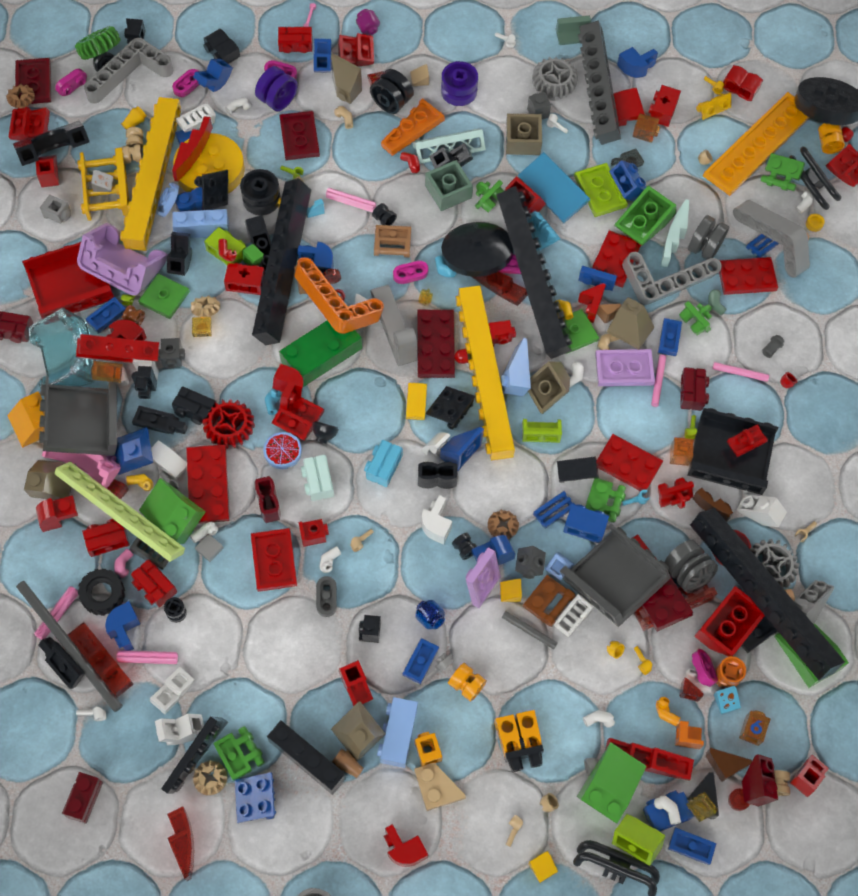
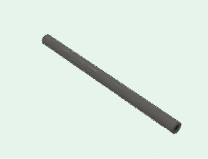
M25 581L20 582L16 588L71 658L84 671L86 677L114 712L120 710L123 705L28 584Z

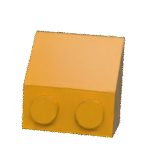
M39 391L20 399L7 415L22 448L38 441L40 431L43 432V427H39L40 415L44 413V411H40V401L43 399Z

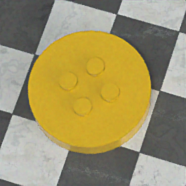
M211 133L199 158L178 181V184L185 192H191L198 187L194 183L196 177L202 176V174L228 170L229 194L236 189L244 176L245 166L241 149L232 139L221 134ZM179 148L177 149V151H176V153H175V155H174L173 166H174L175 159H176V156H177V153H178Z

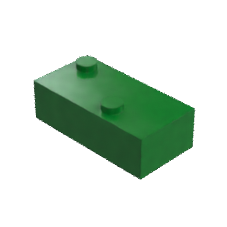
M327 320L279 351L282 364L296 369L302 375L303 387H305L362 349V337L356 330L348 333H339L334 330Z

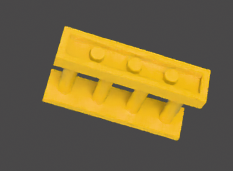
M122 147L115 148L116 155L112 158L86 161L84 153L80 152V160H77L82 175L84 203H81L82 214H86L88 221L92 220L91 211L118 208L122 210L123 216H128L129 193ZM106 165L117 166V170H114V172L106 173L112 175L113 179L118 180V184L112 187L111 192H94L93 189H89L88 182H91L92 175H88L87 168ZM117 193L120 197L117 201L90 204V197Z

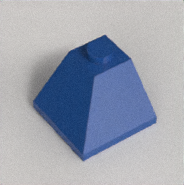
M478 427L452 437L440 449V458L445 462L457 464V471H459L482 445L484 429Z
M143 428L117 438L115 452L117 458L115 462L120 464L118 475L153 463L148 428Z

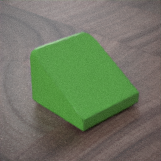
M254 244L246 247L242 252L243 262L249 266H259L264 256Z

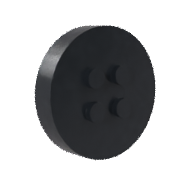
M826 77L808 78L799 84L794 103L806 116L831 125H849L858 121V89L843 81Z

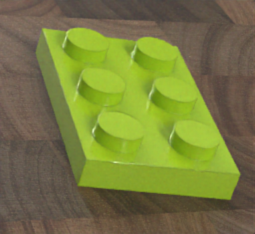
M607 163L587 168L574 174L580 189L590 198L588 205L594 217L627 208L628 205L612 178Z

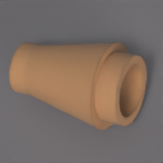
M341 749L332 761L340 770L355 778L364 769L348 750Z

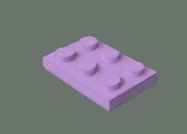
M651 349L596 350L598 386H654L655 378Z
M489 547L485 553L479 555L477 564L466 575V583L472 605L477 608L481 607L501 578L496 553Z

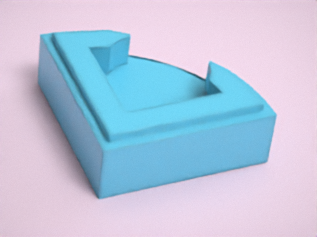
M322 199L316 200L313 206L308 207L306 214L308 218L325 214Z

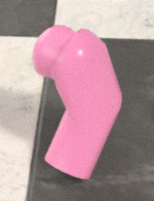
M125 549L114 562V572L120 578H125L129 574V570L125 567L133 553L128 549Z

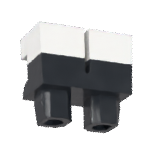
M133 359V364L136 368V371L131 375L135 384L134 388L138 391L140 399H150L151 391H156L159 371L155 361Z

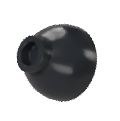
M104 52L94 57L93 67L96 72L105 66L114 55Z
M314 421L312 425L313 433L317 437L316 441L325 444L333 439L339 430L338 427Z

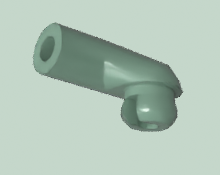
M712 290L708 295V305L722 316L727 309L720 304L721 292L719 290Z

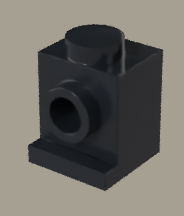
M126 18L127 28H125L124 36L127 38V44L135 38L144 39L146 31L143 20Z
M364 615V621L361 620L359 623V641L379 643L381 616Z

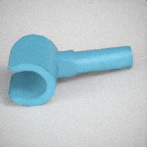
M641 490L636 497L622 501V505L634 502L646 504L650 497L643 498L642 496L648 491Z

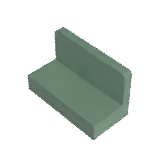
M590 15L558 18L556 34L559 45L580 43L578 34H580L579 26L591 23Z

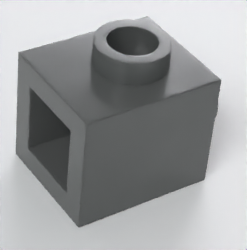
M545 92L529 96L527 106L529 114H542V120L549 118L551 103Z

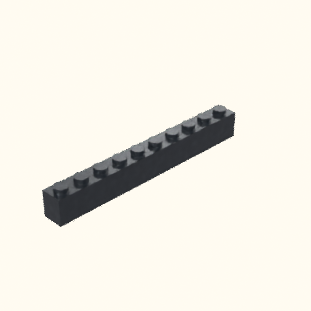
M299 178L286 181L284 184L252 336L265 346L280 343L295 272L294 267L298 258V246L301 243L311 189Z
M514 186L496 195L545 352L553 359L572 351L570 346L572 339L565 331L567 324L560 315L562 308L555 299V295H557L555 287L549 281L552 278L549 270L544 265L546 263L543 253H540L541 243L534 234L536 227L530 221L531 212L524 203L526 196L523 191Z
M715 508L699 512L690 524L693 530L815 677L820 681L833 675L845 663L842 657Z

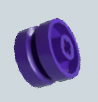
M463 61L448 64L444 67L441 77V95L443 99L454 106H465L473 102L478 91V72L476 68Z
M272 66L259 78L255 87V96L274 111L280 112L294 99L298 83L295 78L286 74L279 67Z

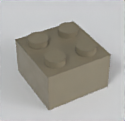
M507 113L506 154L540 155L542 147V114Z

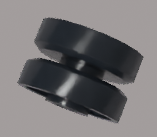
M387 69L371 85L370 94L382 110L390 114H397L404 104L414 96V90L409 80L402 73L394 69Z
M264 169L252 170L246 173L240 183L243 205L246 210L254 215H268L274 212L279 207L278 200L281 198L278 178L274 173Z

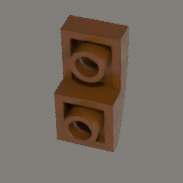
M703 488L696 491L693 500L703 510L715 508L726 522L731 518L733 512L727 502H724L721 498L714 502L711 494L707 491L705 492Z

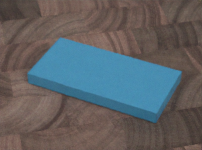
M544 152L518 174V177L544 200L545 205L563 223L568 221L590 201V198Z

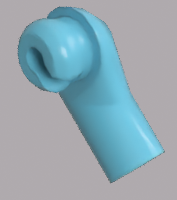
M442 256L436 257L435 262L438 274L445 277H455L456 272L445 264Z
M273 388L265 397V404L269 415L277 413L275 404L281 397V391Z

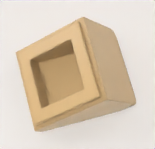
M427 64L410 71L412 86L429 85Z

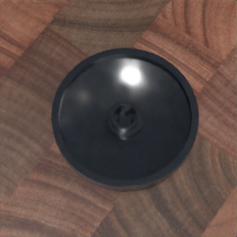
M471 222L454 228L445 236L441 246L442 258L445 264L454 272L471 277L494 274L506 267L513 256V246L508 232L498 225L487 222Z

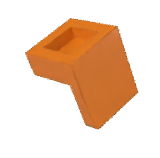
M680 721L676 726L675 746L701 749L704 746V741L701 740L702 729L688 726L689 722Z

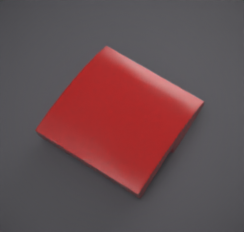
M357 33L356 37L339 35L338 56L356 66L374 64L373 36Z
M637 88L614 93L619 126H625L627 121L644 119L645 114Z
M28 106L12 109L9 139L21 141L47 132L50 111L47 107L30 110Z
M848 144L825 166L840 180L854 187L858 184V152L851 144Z
M296 397L294 403H290L287 410L279 408L272 424L305 441L313 430V422L319 421L325 410L302 397Z

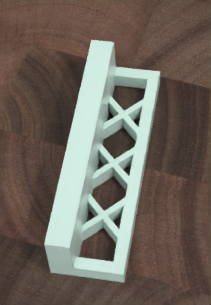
M479 128L413 142V148L416 150L420 164L431 161L430 157L422 159L420 149L424 148L431 150L432 153L430 155H432L440 145L444 144L449 148L448 151L450 152L454 150L453 146L455 143L461 141L471 148L469 149L470 153L486 150L483 131ZM479 137L481 147L473 148L469 145L473 138Z

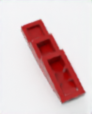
M204 116L200 129H192L188 143L181 142L172 169L174 181L178 182L190 170L202 153L213 129L211 117Z
M613 738L607 739L606 748L610 742L646 765L645 771L688 781L691 780L694 759L656 747L649 748L633 742L629 744Z

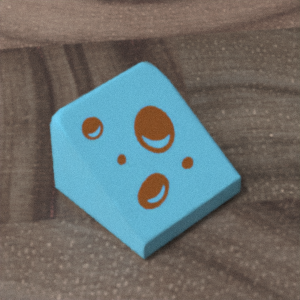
M736 686L715 692L714 698L721 714L741 708Z

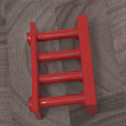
M80 334V338H77L76 358L133 363V359L157 362L159 342Z

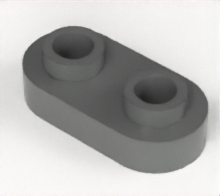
M329 576L320 578L316 584L317 612L323 617H330L337 610V586L335 580ZM329 586L330 590L325 591L323 588ZM329 605L330 609L324 610L323 607Z

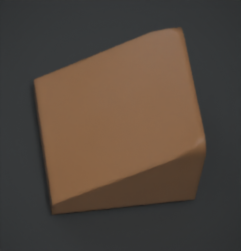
M621 304L599 305L597 315L604 323H608L614 319Z

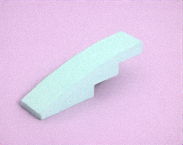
M688 199L684 201L670 226L662 253V267H668L671 252L676 253L679 239L685 238L688 227Z

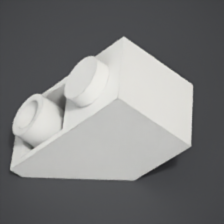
M746 494L736 509L739 513L757 523L770 527H779L787 513L776 497Z

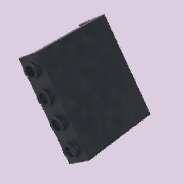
M704 408L700 415L687 476L763 495L768 486L767 475L775 434L779 427L773 426V424L768 422H758L752 418L738 417L732 413L718 412L713 408ZM758 424L768 441L737 457L727 443V440L738 435L743 430Z

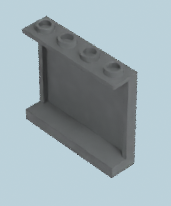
M46 377L45 384H41L40 396H44V400L40 401V411H44V413L40 415L39 427H43V432L40 431L39 443H43L42 451L115 456L117 448V383L109 382L107 389L49 384V377Z
M610 524L611 533L572 569L564 566L560 573L567 584L619 627L670 579V575L668 572L669 567L665 562L655 559L650 550L641 548L639 542L634 538L630 539L622 528H616Z

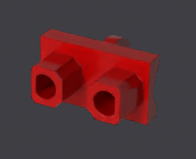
M757 424L728 439L727 443L735 455L739 457L766 443L768 439Z
M682 477L674 481L673 487L669 488L666 483L658 485L660 507L677 504L680 509L685 508V502L693 498V482H687Z

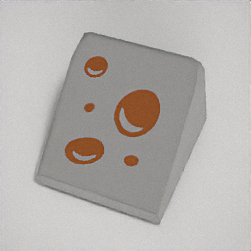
M93 170L91 180L93 191L111 192L113 176Z

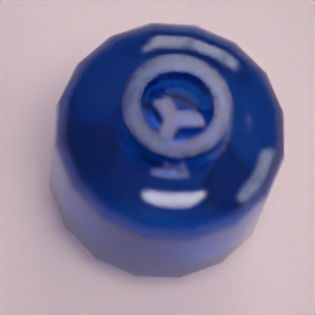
M434 600L421 601L417 605L415 618L426 629H438L443 625L445 611Z

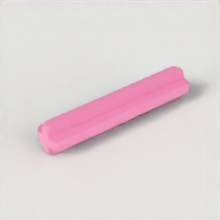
M328 188L326 191V198L373 212L376 208V203L332 188Z
M70 586L50 611V614L57 622L78 596V590ZM42 622L34 635L42 640L51 631Z
M117 651L116 659L121 663L177 664L178 654L177 652Z

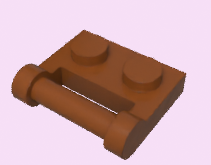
M546 575L525 601L523 607L545 624L552 627L556 622L557 616L569 601H573L576 595L549 575ZM558 593L561 594L563 597L550 614L544 613Z

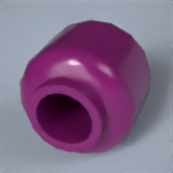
M363 9L357 14L356 24L362 34L373 35L378 31L377 28L380 26V21L373 10Z

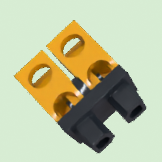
M535 710L517 713L515 717L512 714L495 718L494 725L499 736L505 763L508 762L512 773L524 769L521 760L524 758H529L531 768L542 766V753L544 749Z

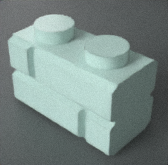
M326 455L305 458L303 460L304 466H301V473L303 478H307V484H304L306 495H310L311 501L333 497L334 490Z

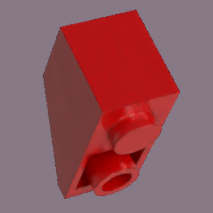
M57 156L38 157L39 161H36V175L41 187L58 186Z

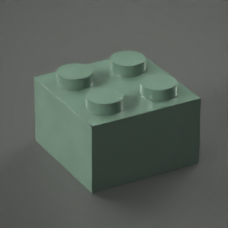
M457 160L425 173V186L440 211L472 199L473 185Z

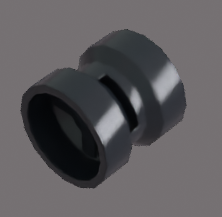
M384 203L379 204L372 213L376 220L381 221V225L391 226L397 218V214L389 211L388 206Z
M467 532L459 535L452 542L453 547L459 550L462 560L472 557V549L478 547L475 543L471 542V537Z
M173 597L165 602L164 611L171 622L178 623L185 619L187 610L181 599Z

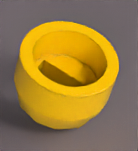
M611 641L610 646H607L608 654L615 659L621 657L625 646L618 641Z

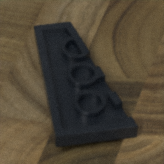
M210 716L161 789L164 792L173 794L182 788L185 778L188 774L192 773L198 761L206 753L228 721L222 717Z

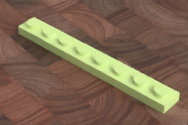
M72 462L56 468V476L169 562L184 554L185 548Z

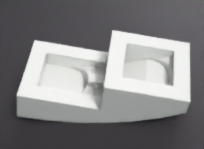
M445 432L436 434L421 451L426 455L430 452L436 454L448 442L450 435Z
M159 440L151 448L153 462L177 480L187 470V462Z
M179 667L150 698V702L162 713L166 714L187 692L195 679Z

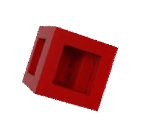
M510 320L488 323L493 347L498 343L506 344L512 342V338L516 337L515 327L511 326Z
M322 519L303 523L302 521L298 522L303 547L326 542V535H329L327 523L323 524Z

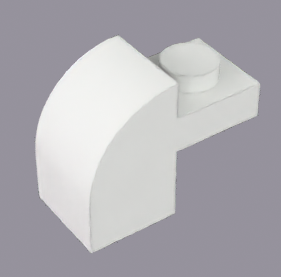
M439 495L436 501H432L429 511L423 509L422 529L430 539L444 545L452 529V521L441 516L446 506V498Z
M186 714L177 719L161 718L155 721L159 742H166L167 745H178L193 741L204 727L201 714Z

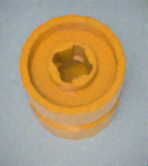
M823 123L819 126L818 132L822 152L825 154L840 152L845 146L841 125Z
M462 663L451 676L448 684L456 691L461 690L462 696L471 702L483 689L487 680L480 674H473V669L466 663Z

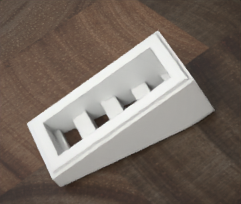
M207 103L176 118V122L184 132H189L192 129L200 128L204 116L211 117V122L214 124L216 114Z
M578 594L558 617L554 626L569 638L592 612L594 606ZM578 602L586 608L585 611L576 606ZM573 608L581 614L579 618L571 612ZM570 615L576 622L573 624L566 616ZM562 620L571 627L569 630L560 624Z

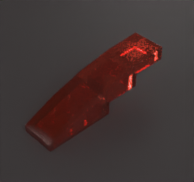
M499 271L487 276L472 277L490 291L516 306L528 296L526 288L515 284L512 277Z
M84 622L67 634L116 697H119L134 685Z

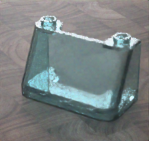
M61 308L28 327L29 341L41 348L47 376L40 378V389L41 384H45L46 377H49V384L78 387L89 385L99 380L100 375L95 359L76 358L77 338H80V334L90 335L88 326L81 317Z

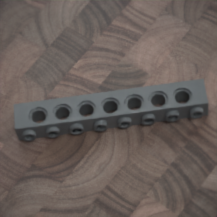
M599 20L579 26L580 34H578V38L583 46L580 47V51L585 59L582 61L584 70L587 71V74H584L586 83L589 84L587 93L589 98L591 97V101H589L590 110L593 111L591 119L596 129H593L595 139H599L601 145L620 140L621 134L603 29Z

